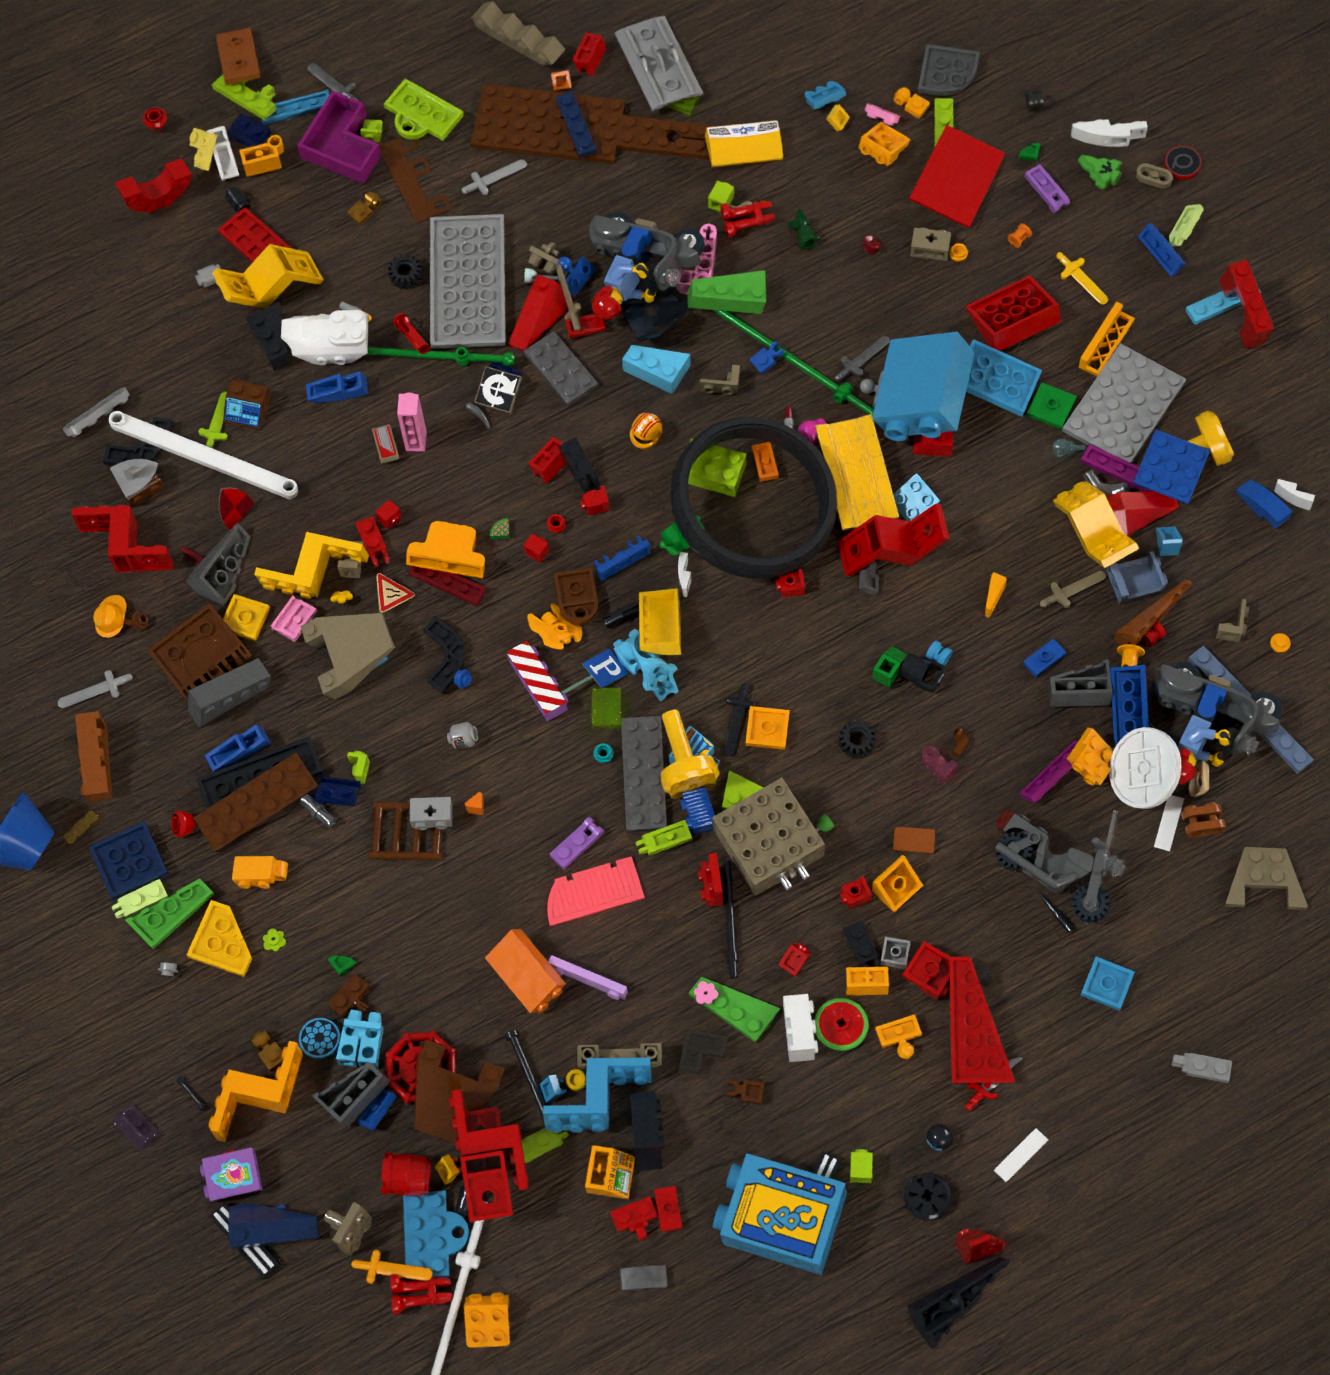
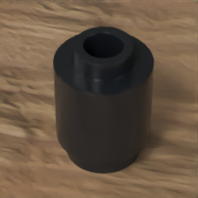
M231 187L226 191L225 199L235 212H239L244 207L248 210L251 208L250 200L240 187Z

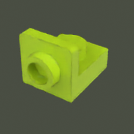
M364 119V126L360 132L361 137L380 143L383 121Z
M361 751L348 752L347 758L349 762L354 763L352 775L355 776L357 783L365 784L370 764L367 754Z

